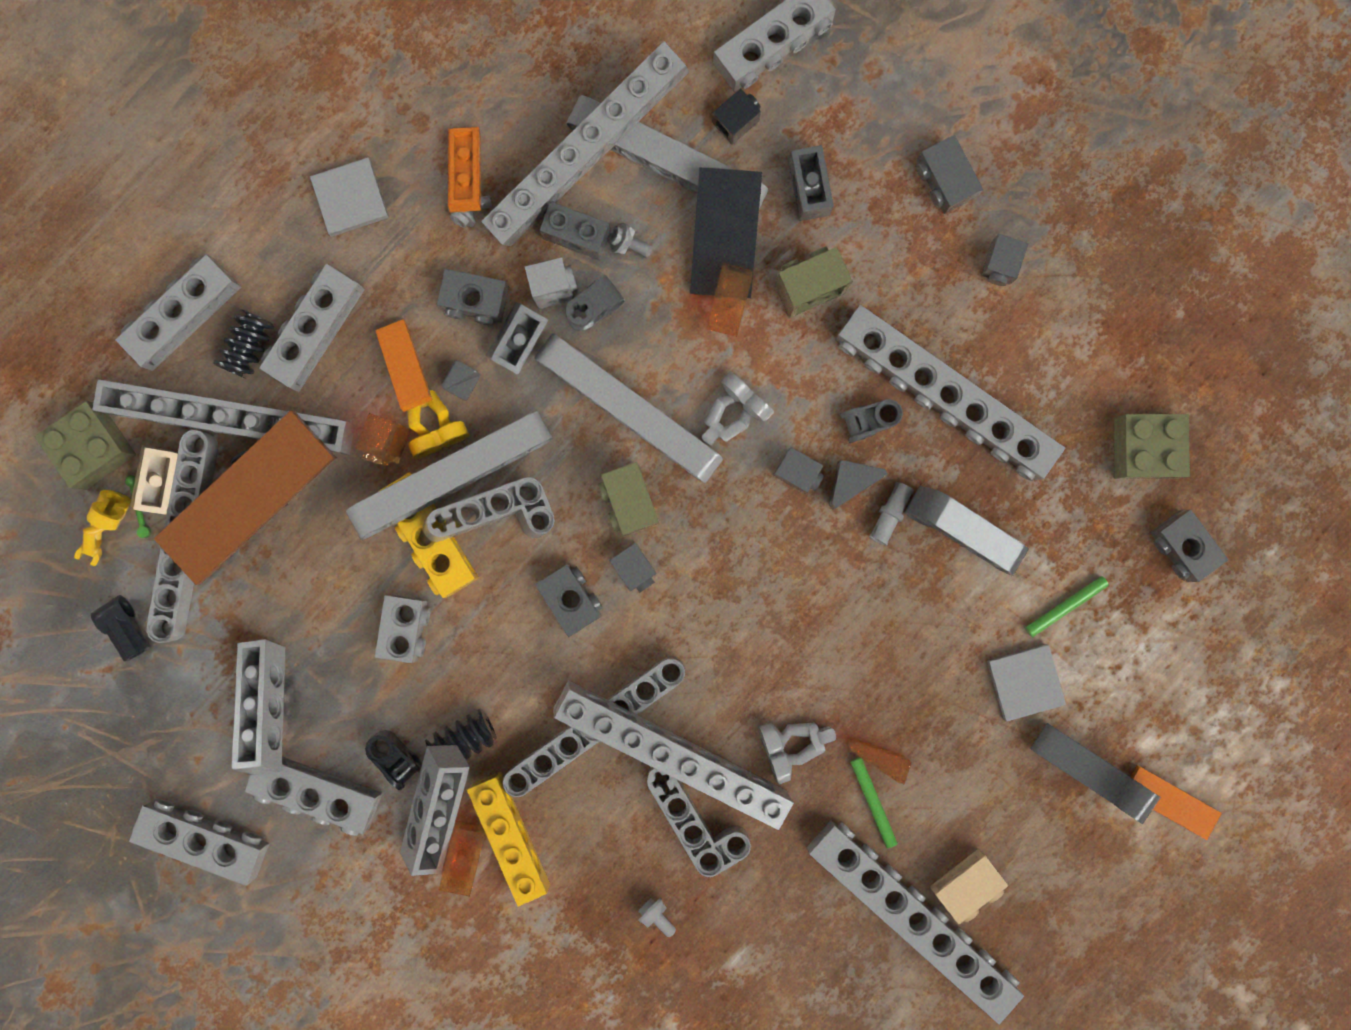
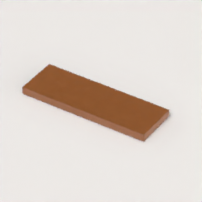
M290 410L167 525L154 540L195 585H200L337 457L298 414Z

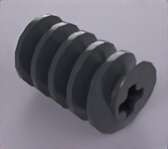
M242 310L245 316H234L240 327H229V331L235 338H224V342L230 347V350L220 349L218 352L225 358V361L215 360L213 363L215 366L240 377H243V374H254L255 371L248 363H259L260 360L253 352H264L265 348L258 341H269L270 338L263 332V329L274 330L275 327L271 322L245 310Z
M479 708L477 710L479 719L475 720L468 714L466 715V726L457 720L455 721L456 731L453 732L448 726H445V737L442 738L436 731L433 733L434 742L431 743L426 739L425 743L426 747L457 745L467 760L471 757L472 751L477 754L482 751V744L488 748L492 747L494 743L493 738L497 739L489 718Z

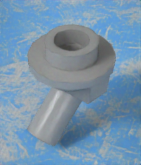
M490 195L481 197V209L492 208ZM473 211L451 212L450 218L458 226L463 228L466 226L474 227L476 221Z
M621 223L618 227L615 226L608 238L612 252L624 255L629 248L648 257L652 252V246L634 238L635 230L626 223Z
M650 898L639 909L638 912L642 917L638 921L647 928L654 923L666 937L673 936L676 928L662 914L667 908L661 898L656 902Z

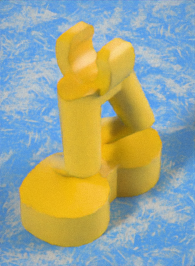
M430 390L432 401L407 410L409 428L419 435L408 443L414 459L424 458L440 451L443 447L454 445L470 436L464 422H449V411L433 390ZM429 406L438 417L440 428L432 432L420 423L421 408Z
M113 490L100 491L96 502L91 504L86 516L90 526L83 529V543L76 550L75 559L80 560L82 555L86 554L93 557L90 565H97L102 556L100 548L103 542L102 532L118 528L131 504L129 497Z

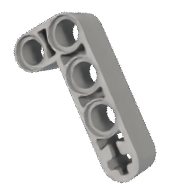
M527 477L434 510L424 521L423 532L431 541L439 542L516 514L523 532L528 537L540 538L553 528L555 520L542 485L535 478ZM520 487L529 488L533 493V499L530 501L524 500L519 492ZM492 497H498L503 500L505 505L504 511H496L492 508L490 503ZM462 508H471L476 514V520L474 522L465 521L461 516ZM534 515L540 516L544 521V529L534 528L531 523V517ZM452 517L453 522L447 524L442 532L439 528L433 529L432 525L436 519L439 523H442Z
M650 767L647 776L648 787L701 875L706 877L716 876L748 856L751 844L748 834L743 828L732 826L713 837L682 782L668 775L666 783L670 791L663 797L665 787L661 781L655 783L656 772H660L661 775H665V773ZM680 798L686 803V807L680 812H674L669 808L668 804L672 799ZM695 825L702 830V833L698 838L690 839L685 835V829ZM735 836L741 837L744 840V845L737 850H733L727 845L728 841ZM705 853H713L718 857L716 863L711 866L704 865L700 859Z

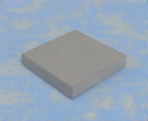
M369 158L310 176L328 234L331 237L389 218Z
M1048 644L987 661L1004 721H1011L1066 705Z

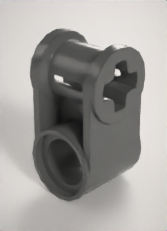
M604 275L569 301L566 306V316L569 325L574 330L586 331L601 319L619 309L625 302V299L610 279ZM579 309L580 312H585L586 318L576 317L575 311Z
M887 399L840 413V417L845 419L850 434L848 438L849 443L876 435V433L893 428L902 420L903 409L897 401ZM882 407L893 409L895 412L893 422L887 423L881 420L879 412Z

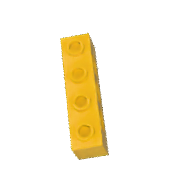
M409 472L405 474L404 476L395 480L394 482L382 488L381 490L407 478L408 476L414 473ZM432 504L417 512L412 519L405 518L398 522L395 530L404 543L408 541L414 550L411 556L420 569L425 568L430 577L427 583L436 596L440 594L442 598H447L479 579V576L455 537L439 542L432 541L427 546L421 543L420 533L423 530L424 521L431 512L437 509L435 504ZM436 519L432 527L433 529L439 528L442 532L447 524L446 522L439 523ZM442 554L446 555L450 561L449 568L445 572L439 571L436 567V559Z
M500 771L473 783L467 789V792L515 902L519 907L547 894L550 882L512 796L504 790V777Z

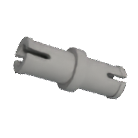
M900 482L895 483V487L886 505H882L879 510L881 515L869 536L870 539L879 544L888 545V541L897 523L902 522L904 518L903 510L911 494L914 492L911 487Z

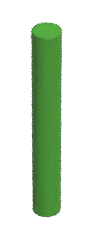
M1100 576L1026 626L1025 630L1033 638L1107 588L1109 583L1103 576Z
M857 757L851 760L850 763L886 848H892L898 842L862 757Z

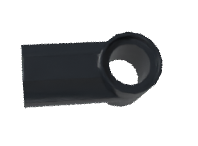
M118 595L91 612L90 616L94 625L101 633L108 635L124 662L143 654L151 647L134 621L135 611L132 605L123 596Z

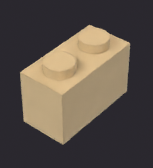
M141 445L130 504L133 510L167 514L178 456L177 452Z
M977 849L932 884L930 888L959 925L963 921L969 922L979 914V909L987 902L993 903L1004 894L1003 890L1008 887V884L987 857Z

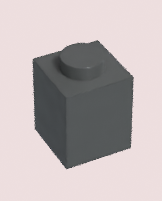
M998 234L991 242L981 276L987 277L988 282L994 285H1010L1018 278L1029 243Z
M790 447L773 476L806 494L810 489L815 491L824 477L820 473L823 465Z
M634 543L609 560L630 592L637 588L640 593L655 583L652 577L657 573L637 543Z

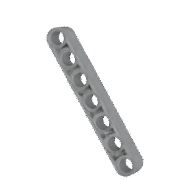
M580 95L566 122L567 127L573 131L601 103L587 96ZM640 122L610 149L698 193L699 167L733 169ZM761 183L759 209L769 191L763 183Z
M554 333L551 334L534 357L535 360L704 484H706L723 461V457Z
M538 411L530 413L356 503L345 512L360 539L364 540L549 443L553 437Z
M189 430L182 435L164 528L184 510V503L188 498L193 502L212 484L218 453V442L212 434L199 430ZM198 438H202L204 447L197 453L195 442ZM193 468H196L198 470V479L192 483L189 479V474ZM162 548L160 549L146 626L148 637L156 643L176 641L184 635L194 583L182 570L178 575L174 572V561ZM170 590H173L176 594V602L173 605L167 599ZM165 620L171 626L168 636L162 631V625Z
M676 657L664 658L607 700L612 703L617 700H623L628 704L629 711L637 715L683 681L685 677L683 662ZM670 663L677 665L680 669L679 676L674 680L666 679L662 673L665 665ZM642 682H649L654 686L655 692L651 697L644 698L638 694L637 686ZM571 726L567 727L507 772L503 779L505 792L513 797L524 796L600 741ZM573 737L578 743V748L573 752L566 751L562 747V739ZM540 755L548 756L552 761V767L548 770L541 769L536 763V758ZM515 773L522 774L526 778V786L522 788L514 786L511 776Z

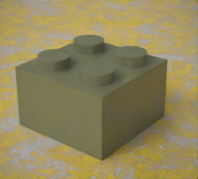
M827 246L812 252L810 254L811 258L799 263V260L796 259L781 267L782 271L778 273L774 286L789 318L846 293L853 281L837 247L828 250Z
M85 401L34 436L69 488L87 490L136 456V453L110 415L92 410L93 402Z
M1125 414L1114 418V479H1180L1190 477L1189 414Z
M637 462L601 474L603 482L599 483L598 486L604 502H611L614 512L609 513V517L614 531H621L622 535L626 536L660 524Z

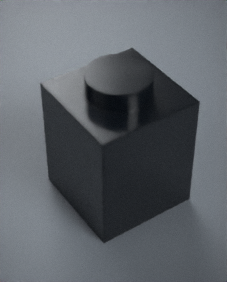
M740 88L713 112L712 123L733 145L760 121L761 106L752 94L746 95Z

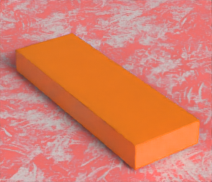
M479 127L448 129V208L450 213L481 211V133Z
M402 319L375 330L400 408L403 412L432 401L433 399L406 321Z
M1136 765L1130 777L1161 797L1153 810L1203 839L1208 840L1222 813Z

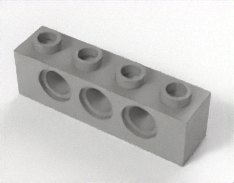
M785 0L715 50L713 64L734 92L741 87L747 89L758 80L760 73L766 69L768 71L774 70L782 63L785 55L791 51L793 53L799 52L806 46L808 39L817 33L820 36L830 29L833 25L832 21L836 9L830 0ZM796 17H803L807 20L808 23L805 25H798L793 21V19ZM771 35H779L783 39V41L780 43H773L768 39V37ZM752 52L759 58L755 61H748L743 55Z
M206 254L204 257L194 260L185 275L173 280L167 286L166 292L158 300L148 303L144 308V313L136 321L126 324L121 330L122 334L115 340L140 367L153 371L242 287L215 259ZM204 283L203 293L196 297V287ZM181 304L182 311L179 316L174 318L173 309ZM158 325L159 333L154 339H151L150 332L153 327Z
M328 264L314 274L311 281L312 287L306 295L304 294L298 299L294 315L290 321L287 320L282 324L278 331L279 338L273 347H269L261 358L263 363L259 369L298 392L302 389L365 290L357 282ZM327 294H332V303L328 307L322 308V298ZM310 320H315V330L312 333L305 334V324ZM293 346H298V356L293 360H289V349Z
M266 639L237 643L232 770L252 775L281 772L286 647Z
M457 745L427 746L400 850V854L411 876L442 873L470 768Z
M282 757L281 772L250 774L244 791L252 794L253 799L258 802L280 804L282 809L288 813L300 814L302 812L312 816L311 820L322 825L332 823L341 826L340 830L354 836L359 835V833L364 834L370 828L382 793L284 757ZM280 777L288 781L290 786L288 792L280 789L278 785ZM308 788L315 789L318 792V802H312L308 798ZM337 799H343L347 802L349 807L348 813L338 810L336 806Z
M156 799V801L154 800L142 806L129 842L246 886L257 878L270 844L262 841L260 835L247 831L243 833L235 831L229 823L223 821L211 822L203 819L204 815L197 811L179 810L174 808V803L164 799ZM168 822L175 825L176 835H172L168 831ZM197 833H200L205 837V846H202L197 842ZM226 844L234 847L235 857H231L226 853Z

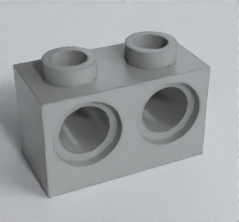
M562 257L525 266L532 298L539 309L569 302L574 298L572 291L578 290L571 265L565 266Z
M398 595L384 596L375 658L414 663L418 661L419 657H423L426 646V639L422 638L423 626H428L431 609L427 607L428 600ZM404 605H408L413 609L414 617L410 622H406L401 618L400 611ZM399 636H403L408 640L409 648L405 653L398 651L395 642Z

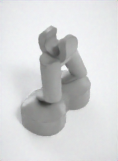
M731 371L721 381L728 395L716 398L704 420L705 424L710 428L703 434L702 440L710 446L719 437L728 442V440L748 428L751 416L765 422L774 413L767 403ZM735 402L742 403L743 411L738 420L725 427L719 423L726 406Z
M772 722L758 726L771 770L778 785L791 781L792 765H803L826 751L824 744L836 740L833 728L826 726L818 729L817 724L814 722L787 724L782 734ZM791 736L810 738L811 744L799 753L788 755L784 752L785 744Z

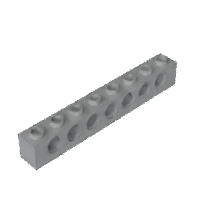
M664 41L481 222L502 245L512 246L547 212L550 202L556 203L689 73L687 66Z
M859 305L835 339L840 343L838 347L843 352L852 357L856 354L865 360L864 366L875 374L880 372L890 378L889 383L901 392L907 390L915 395L916 398L914 400L916 403L927 410H930L931 407L941 414L940 419L951 427L959 426L967 432L965 436L977 445L985 444L992 449L991 455L1003 463L1009 461L1017 467L1016 472L1029 481L1044 479L1065 450L1064 446L862 305ZM868 335L874 336L878 340V349H868L864 345V337ZM891 353H898L902 356L904 363L901 368L891 365L889 361ZM916 371H924L928 375L929 382L926 386L919 385L916 382ZM942 388L952 391L954 400L951 404L945 403L941 399L940 392ZM968 406H974L978 410L979 418L976 422L968 419L966 415ZM994 423L1003 427L1004 436L1002 439H997L993 436L992 426ZM1020 441L1027 443L1029 446L1027 457H1022L1018 453L1017 446Z
M99 379L92 408L93 411L109 415L258 440L289 412ZM297 413L331 452L350 455L355 428L354 424L337 419Z
M569 680L553 707L555 719L777 830L780 829L794 804L788 792L779 786Z
M830 820L806 847L809 854L1000 1025L1024 997L1017 987L1020 982L1007 969L1001 973L994 966L997 961L986 950L981 948L978 952L970 945L973 941L972 938L960 927L953 930L947 924L949 918L938 907L934 906L931 910L924 904L923 901L926 897L913 885L909 888L904 886L900 882L902 876L891 865L888 864L884 868L876 860L879 855L870 846L864 843L861 847L853 840L855 833L844 823L841 822L839 825H836ZM851 849L854 852L851 860L847 862L838 860V855L842 850ZM868 870L876 871L877 876L874 881L870 883L862 881L864 872ZM892 891L900 893L897 902L892 904L885 902L888 893ZM916 912L923 913V919L920 923H909V918L912 914ZM946 934V940L943 944L933 945V939L936 935ZM960 956H970L969 962L966 965H956ZM987 976L993 977V981L989 986L980 987L983 978Z

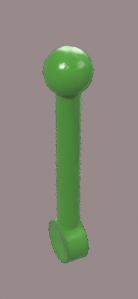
M133 475L125 479L126 485L130 487L131 495L135 482V476ZM135 510L139 524L137 535L140 538H148L151 535V529L145 525L143 512Z

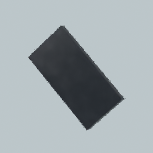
M699 167L690 294L751 299L762 183L761 171Z

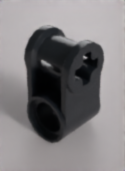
M388 730L379 731L366 743V756L397 790H402L405 787L404 783L416 772L421 771L423 764L421 760L393 732ZM376 740L387 742L389 752L383 754L377 751L375 746ZM407 766V768L402 773L399 772L402 768Z

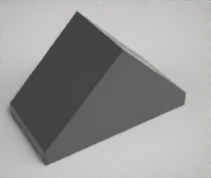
M840 460L836 466L829 506L832 510L836 509L888 473L882 468Z

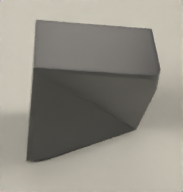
M456 360L441 386L447 392L466 401L481 374Z

